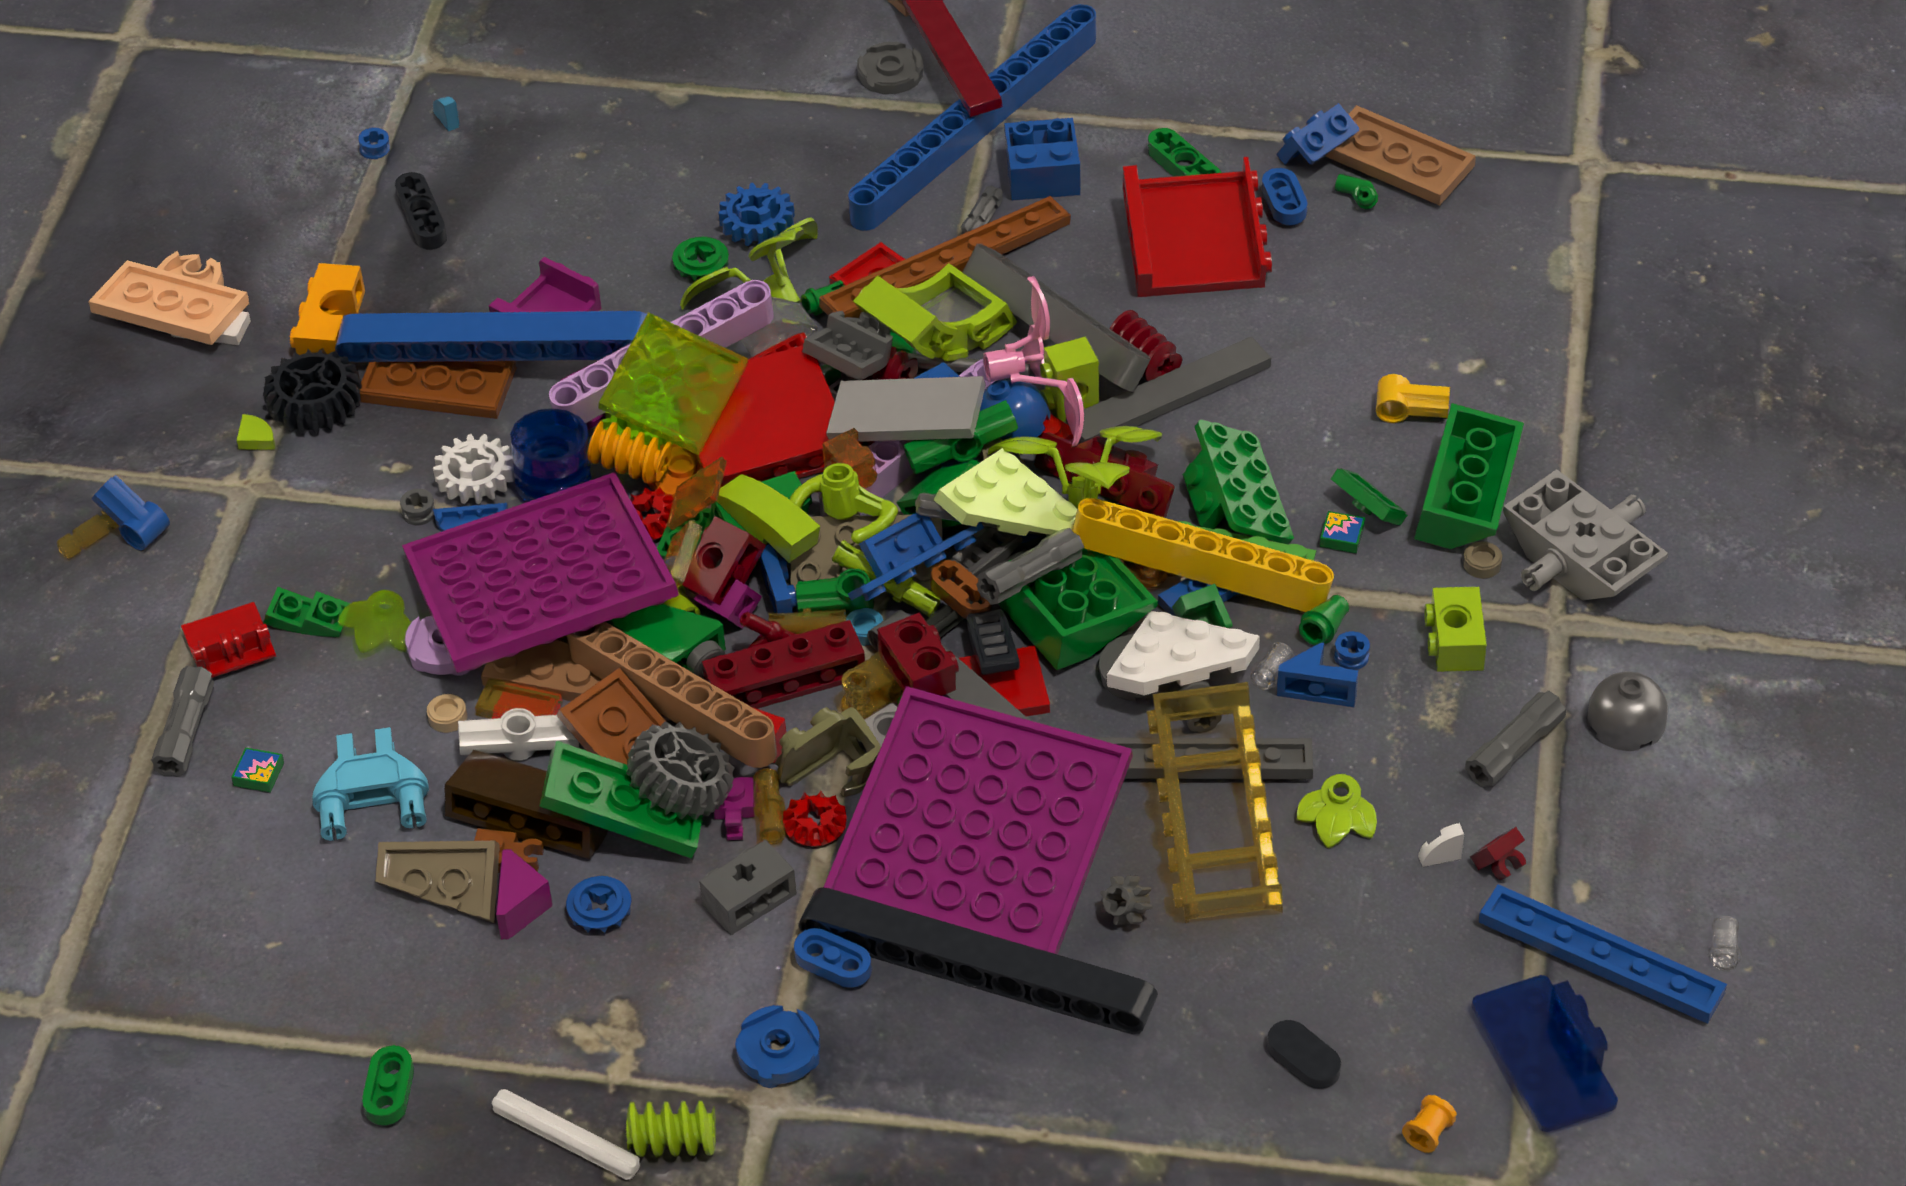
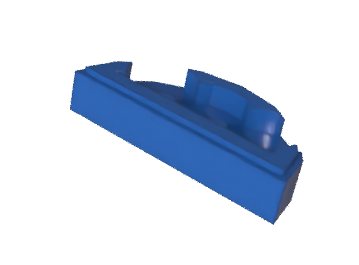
M498 503L433 509L437 528L442 532L508 509V504Z

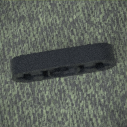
M416 172L402 174L395 181L397 199L416 244L426 250H433L443 246L447 240L445 223L425 177ZM410 189H414L417 194L412 196ZM418 208H428V209H429V210H428L427 212H425V213H421V214H415V213H413V211H414L415 209H418ZM430 226L432 233H428L425 227Z

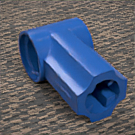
M117 475L111 477L92 497V500L120 526L119 531L123 539L137 550H144L170 525L168 516L157 504L149 501L144 502Z

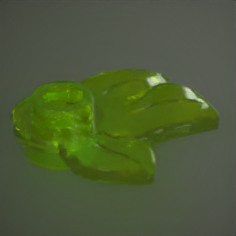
M380 590L373 593L368 600L353 602L342 611L338 624L343 627L355 628V641L361 653H366L376 648L386 640L399 651H407L405 635L412 622L404 614V601L397 593L390 590ZM387 604L391 607L388 609H383L379 605Z

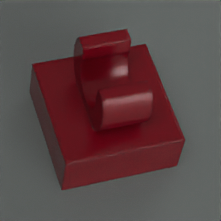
M1514 827L1497 836L1472 854L1470 858L1478 870L1491 864L1494 876L1499 880H1503L1511 875L1505 866L1506 859L1512 863L1515 869L1526 864L1524 855L1514 849L1524 842L1525 839L1517 827Z

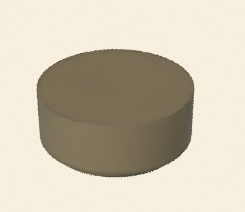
M1481 541L1472 543L1465 549L1463 566L1471 576L1486 579L1497 575L1501 570L1502 552L1496 545Z

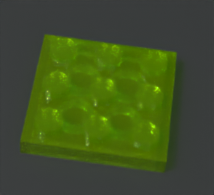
M648 312L603 393L598 408L699 455L747 367L748 358Z

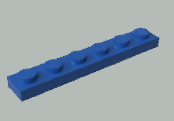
M1498 884L1480 911L1479 923L1707 1024L1725 995L1726 983Z

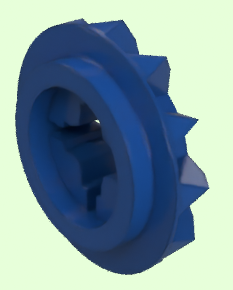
M595 876L579 882L572 888L566 900V909L574 926H583L587 933L592 929H601L605 933L609 926H621L622 919L630 915L632 900L628 888L621 881L608 876ZM591 900L600 905L606 902L607 911H602L600 908L593 910Z

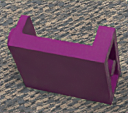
M546 257L539 261V278L514 301L508 303L500 298H496L489 305L490 312L600 311L602 309L597 282Z

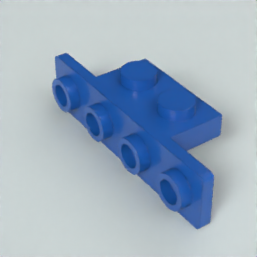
M915 513L859 543L877 578L848 593L849 598L853 600L863 595L865 600L868 601L886 591L885 582L894 579L895 583L899 584L916 575L914 566L924 562L926 568L945 559L947 557L944 553L945 549L954 546L957 552L974 543L976 539L973 534L984 529L982 522H979L976 527L970 526L942 541L930 517Z

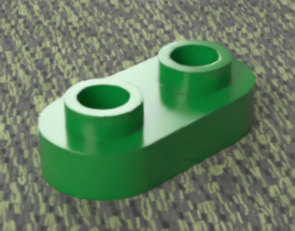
M385 1046L376 1051L370 1060L362 1103L366 1117L377 1125H390L397 1122L404 1116L407 1109L414 1066L410 1053L401 1046ZM398 1070L396 1074L389 1073L390 1071ZM390 1105L388 1108L381 1109L383 1106Z

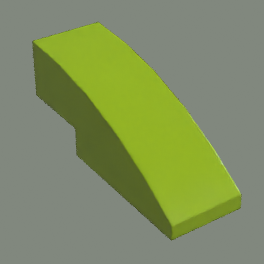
M741 474L713 493V498L748 533L764 544L769 543L788 563L818 543L820 525L787 497L754 478Z

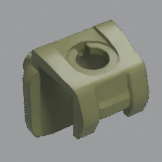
M828 707L823 708L811 719L810 724L813 726L811 729L800 731L795 727L782 736L779 744L782 746V753L776 759L775 764L778 766V779L789 786L798 783L831 761L840 751L844 750L854 761L846 767L845 774L852 776V780L842 787L840 794L843 797L855 795L864 790L881 749L871 729L853 707L841 713L836 710L831 711ZM856 738L863 743L867 753L861 749Z

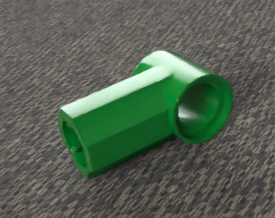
M852 568L842 572L838 578L797 582L796 597L799 615L844 612L848 616L852 611L858 609H873L874 598L866 601L864 596L861 595L851 600L848 596V593L870 582L869 576L865 571Z

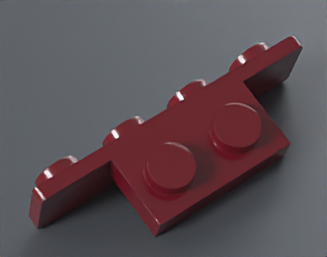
M1050 432L1044 433L1041 437L1057 442L1055 448L1059 451L1064 470L1065 465L1070 463L1082 462L1093 464L1100 462L1107 438L1096 436L1077 446L1071 447L1073 442ZM1114 444L1107 462L1129 466L1130 472L1117 479L1109 489L1101 485L1100 495L1136 510L1166 518L1175 486L1172 483L1155 477L1159 464L1147 460V456L1144 453L1136 450L1125 451ZM1045 453L1037 454L1034 463L1035 467L1059 477L1053 457ZM1065 470L1067 480L1072 482L1073 477L1080 476Z

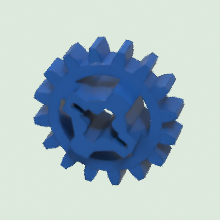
M750 183L749 189L745 190L738 186L736 187V195L727 193L726 201L719 204V223L723 227V234H732L733 242L745 239V246H749L752 241H757L760 244L764 240L777 236V234L786 230L787 227L794 225V203L790 202V195L788 193L781 195L780 187L769 190L768 183H764L761 188H756L754 183Z

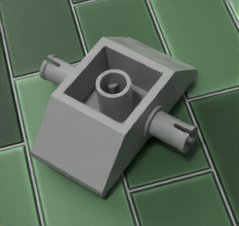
M1557 469L1503 506V513L1526 557L1533 562L1531 566L1521 571L1522 581L1527 587L1530 586L1532 591L1540 589L1542 585L1554 578L1581 600L1614 597L1668 558V552L1630 525L1637 518L1645 515L1646 512L1645 505L1640 498L1631 504V502L1636 500V495H1629L1624 501L1609 509Z

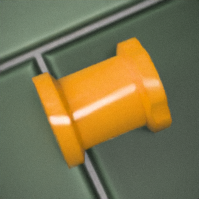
M1427 1095L1422 1100L1421 1110L1414 1120L1407 1121L1403 1126L1402 1134L1405 1140L1417 1150L1431 1153L1437 1148L1439 1144L1438 1137L1446 1127L1452 1126L1456 1121V1111L1446 1100L1436 1095Z

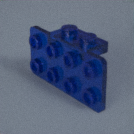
M1538 975L1476 995L1473 998L1472 1009L1541 1131L1550 1132L1616 1109L1618 1098L1602 1072L1604 1053L1608 1049L1606 1036L1600 1027L1594 1026L1589 1017L1585 999L1581 994L1576 995L1568 980L1552 985L1547 976Z

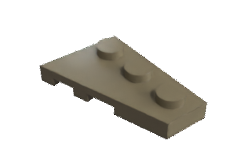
M496 841L378 842L375 881L381 886L494 923L500 844Z

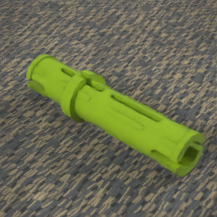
M843 540L836 549L831 561L846 569L853 568L865 571L870 581L877 578L864 553ZM913 576L899 584H896L894 579L884 583L886 592L894 596V601L898 603L903 601L928 617H931L936 612L942 601L932 591L913 581L915 578Z

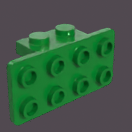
M1199 420L1195 425V431L1202 450L1193 462L1187 466L1182 475L1200 527L1215 529L1226 516L1228 525L1234 531L1263 537L1278 543L1290 544L1294 539V535L1257 436L1249 431L1230 428L1218 422L1212 423Z

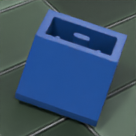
M1073 118L1004 123L1008 178L1012 201L1046 198L1049 196L1081 195L1080 159Z

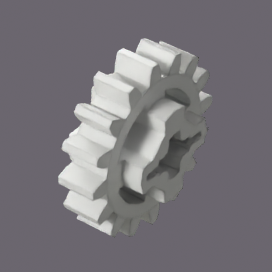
M469 434L465 442L455 438L453 439L454 447L443 446V456L439 455L434 458L436 466L433 467L439 491H447V496L450 500L460 496L461 503L463 504L469 498H474L475 502L479 504L482 497L486 495L493 500L495 499L494 491L506 492V482H513L514 480L513 471H515V465L509 446L501 447L499 438L488 442L486 434H483L479 440H474L472 434Z

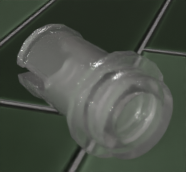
M1274 643L1262 661L1256 662L1252 666V683L1262 690L1276 687L1279 665L1294 657L1292 649L1285 643Z
M1720 916L1712 922L1713 945L1709 948L1708 957L1715 968L1727 971L1734 969L1742 958V951L1738 947L1739 923L1733 917Z

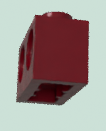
M920 612L877 629L879 656L903 692L906 686L940 696L956 690V673L959 672L957 659L952 651L944 649L937 629L932 624L928 625Z

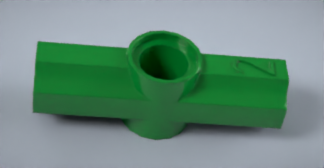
M1005 400L979 411L973 438L913 440L904 444L903 449L916 475L953 458L960 462L970 461L978 456L983 445L1016 431L1018 425L1009 404Z

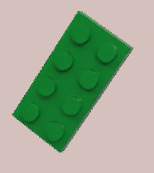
M556 740L549 759L540 807L692 859L697 850L703 815H700L696 820L688 814L680 819L675 812H669L665 815L663 808L659 806L651 808V801L648 798H639L640 790L630 786L631 777L626 774L628 769L626 764Z

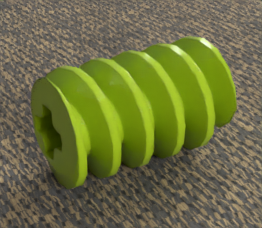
M664 1101L660 1114H656L652 1102H647L643 1114H638L635 1103L630 1102L626 1122L628 1151H630L631 1145H633L637 1156L643 1157L650 1144L653 1154L659 1157L663 1154L667 1144L671 1155L678 1156L682 1145L685 1144L688 1154L695 1156L700 1143H702L705 1154L707 1156L713 1155L716 1147L715 1106H713L711 1113H707L703 1101H698L695 1112L690 1113L686 1101H681L678 1112L673 1114L669 1102Z

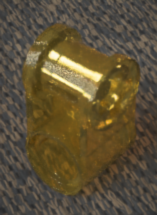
M879 652L843 674L841 683L845 695L841 700V709L844 711L853 707L865 719L893 701H897L903 695V690L880 658Z

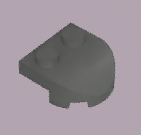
M838 311L828 315L826 328L804 339L803 352L816 358L822 364L830 365L840 370L849 378L863 380L887 365L890 359L893 336L890 334L891 329L866 312H862L859 318H845L844 312Z

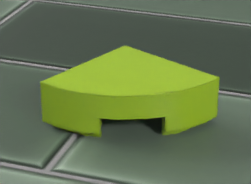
M242 414L237 437L238 448L275 450L273 431L269 424L259 417Z

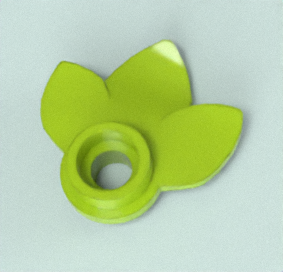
M1335 774L1327 778L1321 789L1307 793L1301 799L1297 809L1298 821L1316 822L1318 836L1328 849L1342 841L1349 834L1350 830L1368 839L1373 838L1376 831L1377 818L1373 805L1361 797L1359 783L1353 777L1346 774ZM1341 787L1345 788L1349 793L1346 796L1340 797L1334 793V790Z

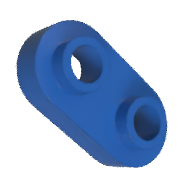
M1274 168L1265 172L1262 177V193L1273 218L1285 225H1294L1302 222L1307 216V199L1296 175L1285 168Z
M818 928L805 930L795 939V960L801 968L843 987H857L864 984L870 978L872 972L871 957L869 952L862 946ZM819 953L821 955L814 957L811 954Z

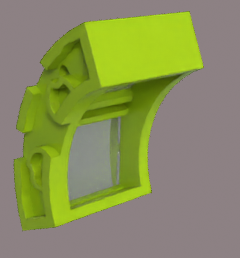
M949 263L927 281L908 288H895L877 275L853 300L862 312L870 314L902 337L912 348L930 359L937 357L945 361H954L959 358H966L970 350L978 346L982 349L989 347L1017 323L1006 302Z

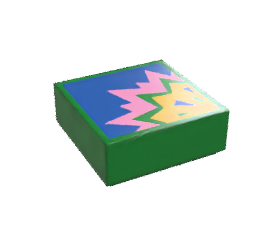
M1328 511L1320 537V547L1357 553L1365 527V517Z
M245 747L231 777L233 786L271 793L284 765L283 755Z

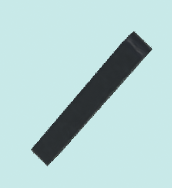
M821 887L814 891L798 924L801 932L813 928L823 929L860 945L869 952L871 958L1129 1034H1139L1143 1031L1158 996L1154 986L1140 978L831 888Z

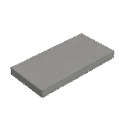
M983 376L841 381L826 432L829 442L973 438L986 386Z

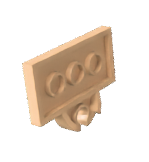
M178 251L166 257L157 268L127 260L88 302L91 313L213 345L247 307L249 299L247 292L224 286L220 262L210 258L206 261V268L197 272L202 266L200 256L197 254L179 256Z

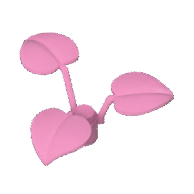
M1031 276L1027 280L1032 285L1031 312L1034 324L1030 325L1027 337L1015 343L1005 344V349L985 352L983 354L985 374L989 382L1010 378L1011 383L1026 382L1060 388L1064 394L1066 418L1074 437L1071 447L1077 446L1084 424L1082 397L1073 378H1068L1066 382L1042 378L1040 364L1044 363L1042 340H1048L1050 315L1047 301L1035 276ZM1024 346L1022 350L1016 351V349ZM1025 363L1030 364V369L1036 377L1019 374L1025 372Z

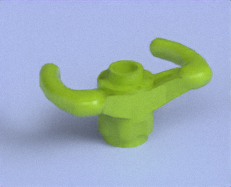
M844 463L828 466L823 474H819L800 485L789 499L801 508L804 501L811 494L822 492L824 510L830 517L845 520L858 512L879 516L869 525L853 531L851 539L856 544L887 529L894 522L898 514V508L894 503L876 496L861 487L857 473L853 471L850 465Z

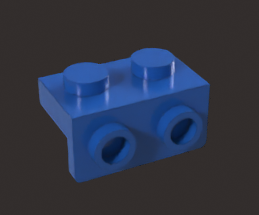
M1338 103L1325 113L1320 110L1306 122L1307 125L1301 130L1299 127H1296L1286 134L1282 139L1285 144L1276 155L1284 165L1300 154L1309 164H1314L1354 136L1359 131V127Z

